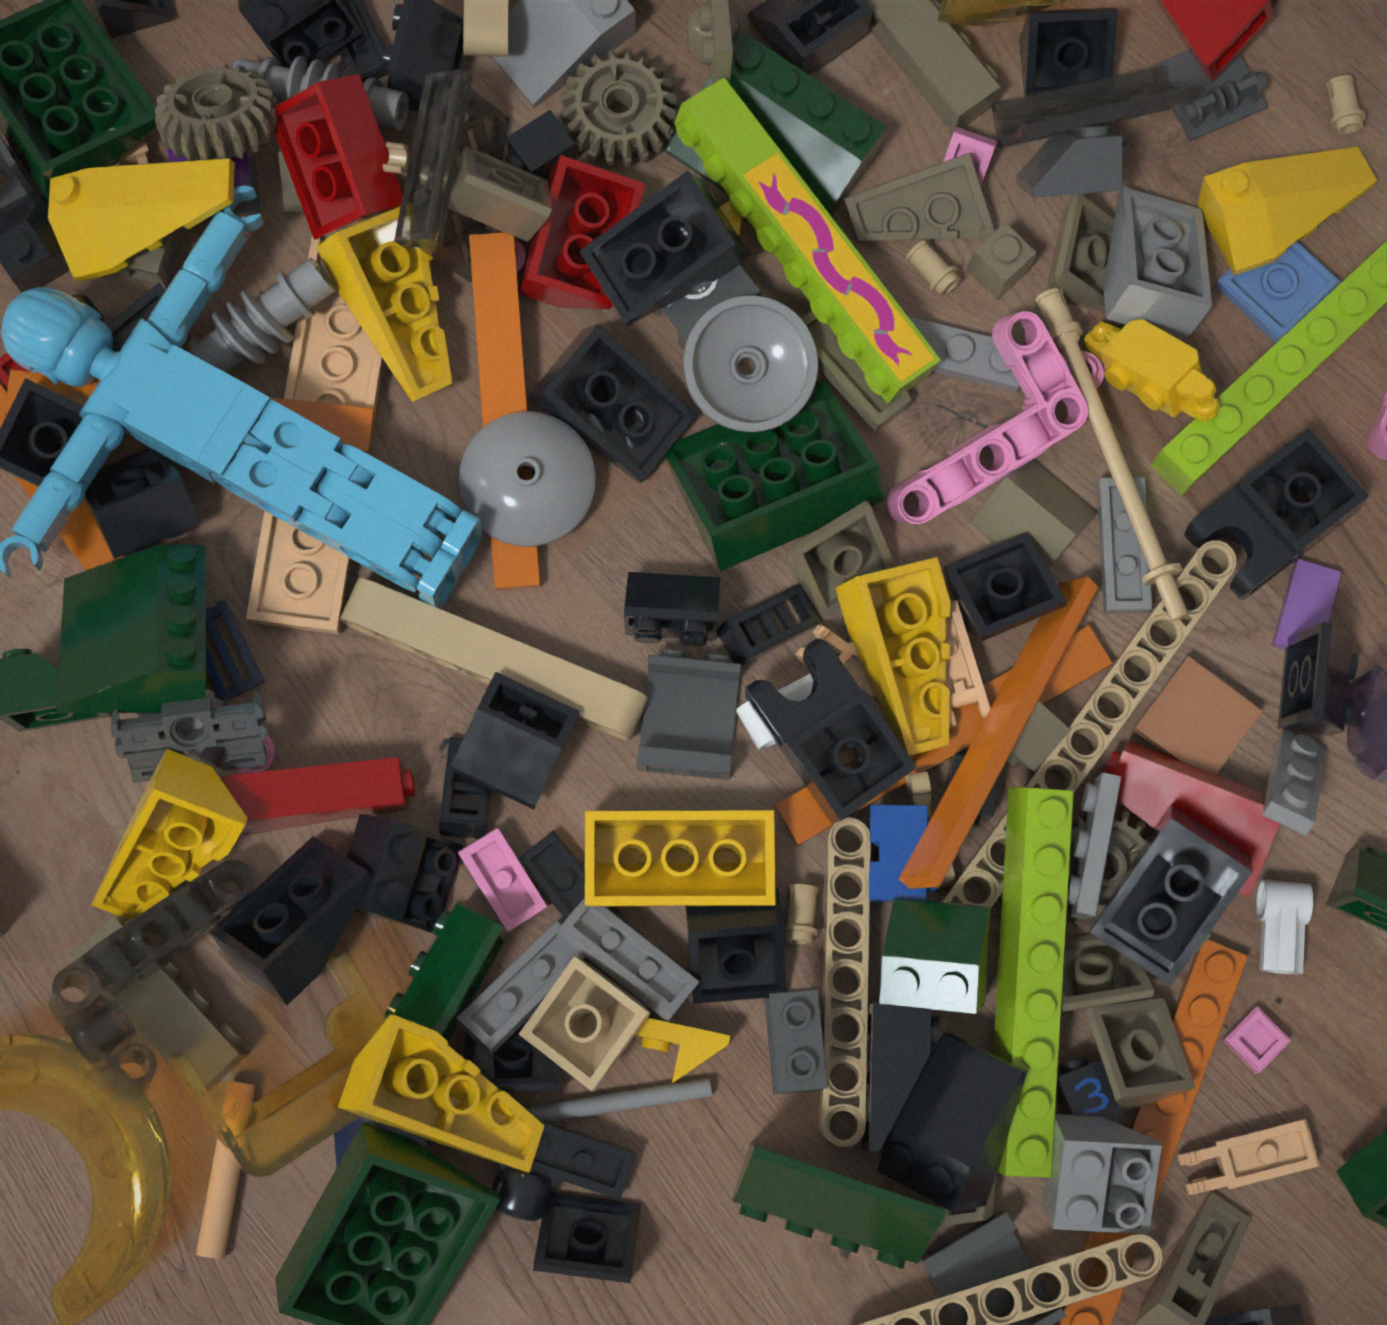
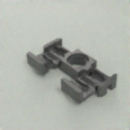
M254 692V702L213 708L211 698L208 697L162 703L161 715L120 720L118 709L112 713L111 733L112 737H116V753L120 758H125V755L127 756L133 783L150 781L166 749L176 752L217 746V741L219 747L225 746L226 751H223L222 756L224 771L267 765V749L263 744V739L267 736V718L263 697L259 692ZM193 717L202 722L203 726L198 731L185 732L179 729L176 723L183 718Z

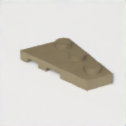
M970 153L842 198L857 241L988 238L995 232Z
M812 311L801 318L814 340L818 357V369L874 432L908 407L911 402L908 391L889 404L881 395L875 394L866 383L865 373L854 359H849L845 356L838 345L836 335L827 324L820 322Z

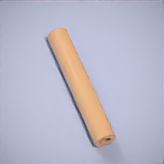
M227 1081L197 1244V1256L225 1259L256 1085Z

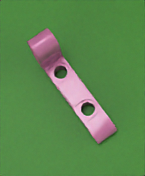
M1025 311L1008 314L1001 317L995 323L992 330L994 345L1006 365L1005 368L1011 369L1026 397L1023 400L1025 402V405L1022 406L1023 411L1001 424L990 425L948 451V457L926 470H917L916 474L892 488L886 498V509L893 520L907 524L928 522L947 509L964 502L1000 480L1012 470H1016L1039 456L1053 444L1076 431L1085 423L1088 417L1086 400L1071 375L1064 357L1057 349L1038 315ZM1016 321L1021 323L1025 330V339L1021 345L1017 344L1011 335L1012 326ZM1060 400L1066 404L1068 409V416L1063 423H1060L1055 416V406ZM984 446L990 447L994 454V461L988 469H985L979 460V454ZM912 491L918 496L919 508L916 513L909 516L904 510L903 500Z

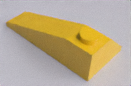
M1358 146L1251 161L1204 176L1197 208L1202 209L1203 219L1232 274L1235 276L1275 262L1286 253L1288 247L1300 238H1307L1316 231L1317 226L1333 213H1340L1373 188L1377 183V179Z
M228 158L96 167L50 178L48 219L73 278L81 282L117 273L129 265L127 259L145 248L152 252L163 245V237L180 227L190 229L232 204L234 198L235 163Z
M411 202L338 231L316 246L336 290L410 400L414 402L453 384L445 332L439 326L436 302L439 301L438 288L433 286L429 263L433 259L431 244Z
M938 557L856 576L835 587L850 638L854 643L893 733L908 755L911 756L949 745L950 690L946 687V660L950 659V644L946 643V618L950 617V598Z
M169 749L165 750L96 891L91 906L128 920L133 918L137 921L168 899L175 887L185 880L191 882L201 873V869L215 859L218 862L229 854L246 825L247 817L212 766Z
M389 1015L355 1058L337 1108L530 1173L545 1126L507 1092L499 1090L480 1073L481 1070L470 1060H465L447 1044L448 1041L437 1031L396 1015Z

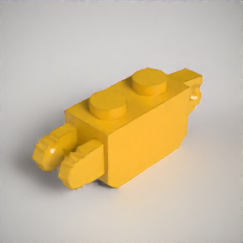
M1144 319L1129 321L1122 329L1101 321L1085 336L1086 350L1094 354L1103 363L1105 368L1104 376L1114 388L1120 391L1128 390L1138 396L1143 404L1151 410L1157 411L1160 409L1173 418L1181 411L1193 418L1197 417V420L1202 422H1208L1214 417L1217 418L1220 405L1218 399H1215L1214 396L1217 392L1214 381L1212 382L1211 379H1207V376L1203 375L1197 349Z

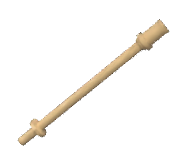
M1059 288L1049 289L1035 298V302L1041 311L1057 349L1062 351L1069 371L1086 400L1088 418L1150 568V571L1143 576L1142 582L1145 586L1157 585L1171 622L1181 620L1189 614L1174 577L1180 574L1183 568L1180 563H1167L1078 345L1080 336L1083 333L1079 322H1074L1063 296V290Z

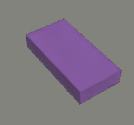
M1297 559L1294 562L1271 646L1285 650L1288 647L1289 637L1321 622L1329 621L1342 572L1301 559Z

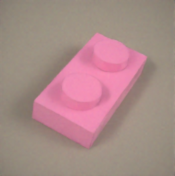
M498 828L458 852L508 933L547 908L546 903Z

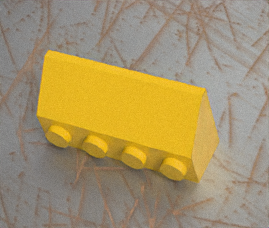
M774 810L585 811V907L775 906Z

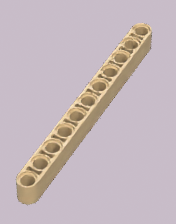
M1209 541L1203 544L1187 561L1183 570L1174 580L1179 592H1185L1193 598L1195 609L1187 610L1189 614L1187 617L1171 622L1162 598L1158 601L1070 722L1068 728L1071 730L1033 773L1024 788L1049 789L1045 784L1044 775L1046 771L1053 770L1059 772L1064 777V790L1073 791L1074 794L1234 572L1236 555L1228 544L1222 541ZM1210 557L1215 559L1220 566V574L1207 572L1202 565V558ZM1159 627L1168 634L1169 645L1160 646L1151 639L1150 628ZM1125 663L1137 664L1142 669L1144 674L1142 682H1133L1126 677L1124 673ZM1106 698L1115 703L1118 709L1116 718H1106L1099 712L1097 707L1099 699ZM1081 734L1090 740L1092 751L1089 755H1081L1072 748V735ZM1007 810L940 902L990 906L991 909L1003 892L1004 866L997 865L992 860L990 850L993 844L1001 843L1005 845ZM975 880L984 886L986 898L983 903L973 904L965 898L963 886L966 881Z

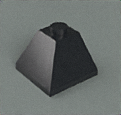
M40 188L0 211V263L21 293L32 288L44 287L70 271L48 219L49 202Z

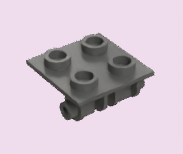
M1189 50L1151 66L1189 141L1268 108L1261 94L1262 90L1267 88L1265 76L1261 72L1257 74L1252 71L1249 72L1240 53L1213 82L1205 76Z

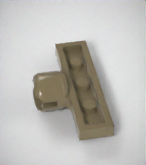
M704 0V4H700L689 16L688 48L698 60L702 61L703 65H710L712 83L717 82L723 77L730 83L733 55L732 44L740 32L739 18L735 11L729 7L728 0Z

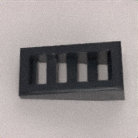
M799 583L725 620L717 628V634L733 662L741 664V667L820 625L822 620ZM787 601L791 603L801 623L795 624L784 603ZM769 611H774L785 631H779ZM753 620H758L760 626L762 627L764 633L768 638L767 640L764 641L762 639L760 633L758 632L756 626L753 623Z
M450 737L439 818V833L444 836L480 839L486 835L491 789L476 782L455 780V775L459 774L450 771V767L463 738ZM453 794L480 796L479 801L453 799Z

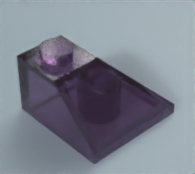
M1376 664L1349 682L1348 698L1353 700V715L1350 724L1346 728L1348 752L1356 758L1354 760L1355 765L1364 775L1373 780L1377 778L1382 783L1387 780V672Z

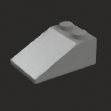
M519 0L508 11V57H490L534 109L564 87L569 76L577 77L579 63L591 67V57H593L594 53L602 59L611 49H616L635 35V9L627 0Z
M1122 187L1118 194L1104 280L1106 319L1122 324L1144 319L1175 338L1187 341L1212 307L1202 209Z

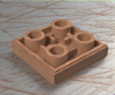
M1188 656L1132 730L1165 755L1217 774L1263 711Z

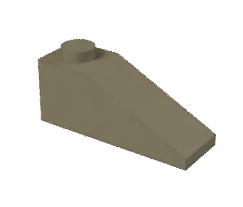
M1210 1192L1153 1283L1135 1324L1205 1325L1252 1219L1215 1193Z

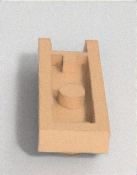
M957 600L950 601V617L946 618V643L950 644V659L946 660V687L950 690L949 728L956 727V717L952 711L954 708L978 702V709L983 719L986 718L990 710Z

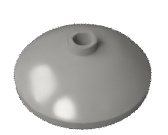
M738 296L715 305L694 325L684 348L683 374L693 401L712 421L735 431L760 432L787 422L806 404L814 389L817 378V350L807 326L790 308L766 297ZM741 359H747L752 363L753 370L750 375H744L739 371L738 363Z
M526 411L507 414L484 426L467 446L459 470L460 492L467 512L481 519L482 530L486 534L502 543L518 547L547 545L569 534L587 514L595 492V467L586 443L573 428L562 420L539 412ZM523 466H530L535 470V475L530 480H522L518 476L519 469Z

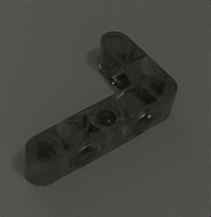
M227 860L218 864L100 941L87 953L55 975L49 997V1009L52 1015L69 1035L80 1054L94 1067L117 1096L125 1099H136L144 1095L149 1090L155 1075L157 1057L114 996L137 980L143 982L187 952L192 942L214 928L251 894L255 883L254 874L251 868L244 862ZM223 882L234 883L240 888L241 892L238 894L226 893L219 884ZM146 934H156L164 940L165 944L160 947H151L144 943L141 937ZM74 987L84 993L85 999L79 1002H70L65 1000L60 992L66 988ZM130 1062L139 1064L143 1068L145 1075L137 1079L128 1078L122 1074L120 1066Z

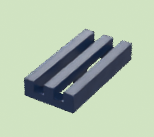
M224 599L217 602V606L211 609L206 608V626L235 686L227 688L207 644L206 669L220 699L226 702L265 683V680L228 603ZM220 616L223 617L251 675V678L245 681L214 620Z

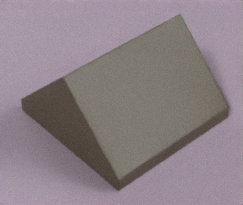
M465 145L445 208L529 242L548 219L552 211V204L547 180Z
M1082 194L1071 195L1061 218L1046 291L1053 288L1062 289L1067 304L1105 312L1104 280L1114 218Z
M1030 460L1016 470H1012L1003 479L970 521V524L995 545L1027 532L1049 569L1097 513L1034 460Z
M866 500L789 547L785 560L789 571L797 583L801 584L816 612L823 620L841 609L835 587L856 576L896 567L873 510Z
M1093 934L1065 938L1061 1013L1085 1010L1091 1006L1132 1002L1154 997V989L1145 969Z
M1164 998L1091 1006L1085 1010L1115 1100L1125 1111L1195 1088Z

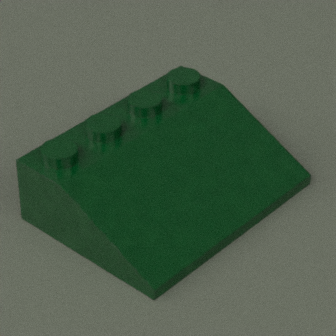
M44 0L0 20V131L48 202L50 178L86 168L109 167L157 126L155 122V108L157 106L82 0Z
M742 31L732 44L733 55L729 84L832 217L842 204V198L848 196L881 152L887 127ZM711 74L701 91L714 84L711 80ZM676 131L665 148V153L727 194L719 182H714L710 179L704 170L701 158L692 147H687L681 141Z
M824 379L815 382L814 389L803 408L794 417L780 426L760 432H741L716 424L674 442L664 455L698 531L720 572L814 532L865 500L871 507L885 501L879 464Z
M156 545L64 578L57 713H113L117 709L119 713H161L162 703L206 698L205 545Z
M362 1122L275 1278L279 1313L315 1325H429L500 1202L499 1194L409 1138Z
M752 1145L748 1147L732 1198L733 1202L741 1204L739 1210L741 1215L765 1223L768 1214L786 1219L784 1229L812 1238L814 1229L833 1235L830 1245L854 1253H858L860 1245L878 1250L876 1260L904 1269L906 1260L919 1263L946 1214L945 1209Z

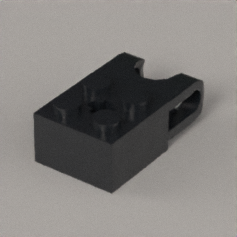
M1307 428L1240 480L1229 492L1195 517L1189 523L1184 536L1196 548H1200L1203 544L1219 538L1234 539L1243 546L1247 554V563L1236 572L1230 584V589L1239 600H1245L1359 512L1369 496L1310 429ZM1293 493L1296 497L1301 493L1305 496L1306 500L1304 503L1297 502L1291 497V494Z
M816 638L806 646L803 652V661L813 680L811 693L806 699L802 701L788 700L776 690L771 682L766 680H755L746 686L745 697L831 824L851 815L915 770L917 766L866 692L860 689L827 641ZM840 748L843 751L849 749L854 751L856 758L851 760L855 765L853 769L849 765L843 766L838 758L840 756Z

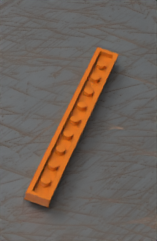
M1207 940L1195 953L1171 1016L1195 1088L1136 1108L1129 1129L1160 1141L1162 1145L1153 1210L1248 956L1211 940ZM1090 1231L1083 1251L1138 1234ZM1139 1242L1131 1244L1126 1250V1262L1131 1269L1141 1245ZM1093 1257L1087 1258L1079 1266V1277L1085 1285L1097 1287L1105 1280L1106 1269L1100 1260ZM1125 1286L1061 1307L1066 1317L1056 1324L1111 1325Z

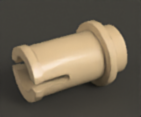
M1350 75L1332 78L1330 82L1325 84L1334 116L1330 121L1331 127L1337 129L1339 135L1356 133L1364 127L1363 121L1366 119V113L1359 107L1354 87V78Z
M927 240L920 241L906 255L905 260L911 263L930 284L929 291L933 294L938 293L941 297H944L952 292L961 281V278L957 275L958 268L954 265L949 266L930 246Z
M790 884L788 886L786 925H784L785 942L811 945L813 936L818 935V929L814 928L818 887L806 884Z

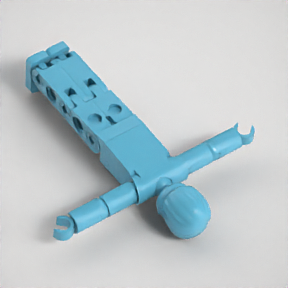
M238 186L234 188L233 203L223 209L225 213L217 212L185 260L182 270L177 272L147 321L142 318L139 320L122 346L121 351L115 352L112 350V331L104 322L100 321L101 315L87 304L60 290L47 287H36L26 290L14 297L5 311L1 326V336L6 352L18 365L33 373L43 374L56 385L61 381L72 387H83L92 383L96 378L100 380L79 413L83 418L81 423L50 468L51 472L43 479L11 528V531L17 536L8 537L0 543V570L10 579L11 570L8 566V559L10 554L18 548L29 549L33 565L39 571L41 570L43 565L41 551L47 552L72 511L83 503L85 491L110 452L120 445L124 433L130 434L136 440L212 483L218 482L238 497L312 536L404 589L413 592L416 589L419 590L420 601L442 609L457 585L460 575L466 570L483 539L480 518L465 510L462 511L446 497L362 450L348 444H342L341 438L271 400L270 397L181 349L188 337V331L210 299L211 293L216 292L223 285L226 272L248 240L249 236L243 233L253 232L264 224L261 214L238 217L233 213L238 203L257 198L255 189L252 187ZM436 535H439V536L443 537L445 540L442 541V540H441L438 536H436ZM412 574H416L417 576L421 577L420 581Z

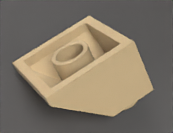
M574 956L519 1035L590 1091L595 1092L651 1012L627 989L594 963Z

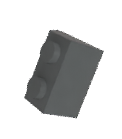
M1096 118L1071 120V127L1058 128L1016 175V185L1032 197L1122 190V135L1109 129L1108 124L1098 123Z

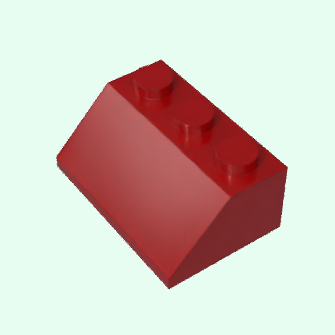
M360 74L319 81L274 107L277 116L274 132L314 240L332 235L406 204L396 174L383 170V164H388L389 155Z
M560 155L548 180L552 211L548 219L533 235L518 292L521 296L558 308L611 309L613 306L612 302L579 251L640 206L645 183Z

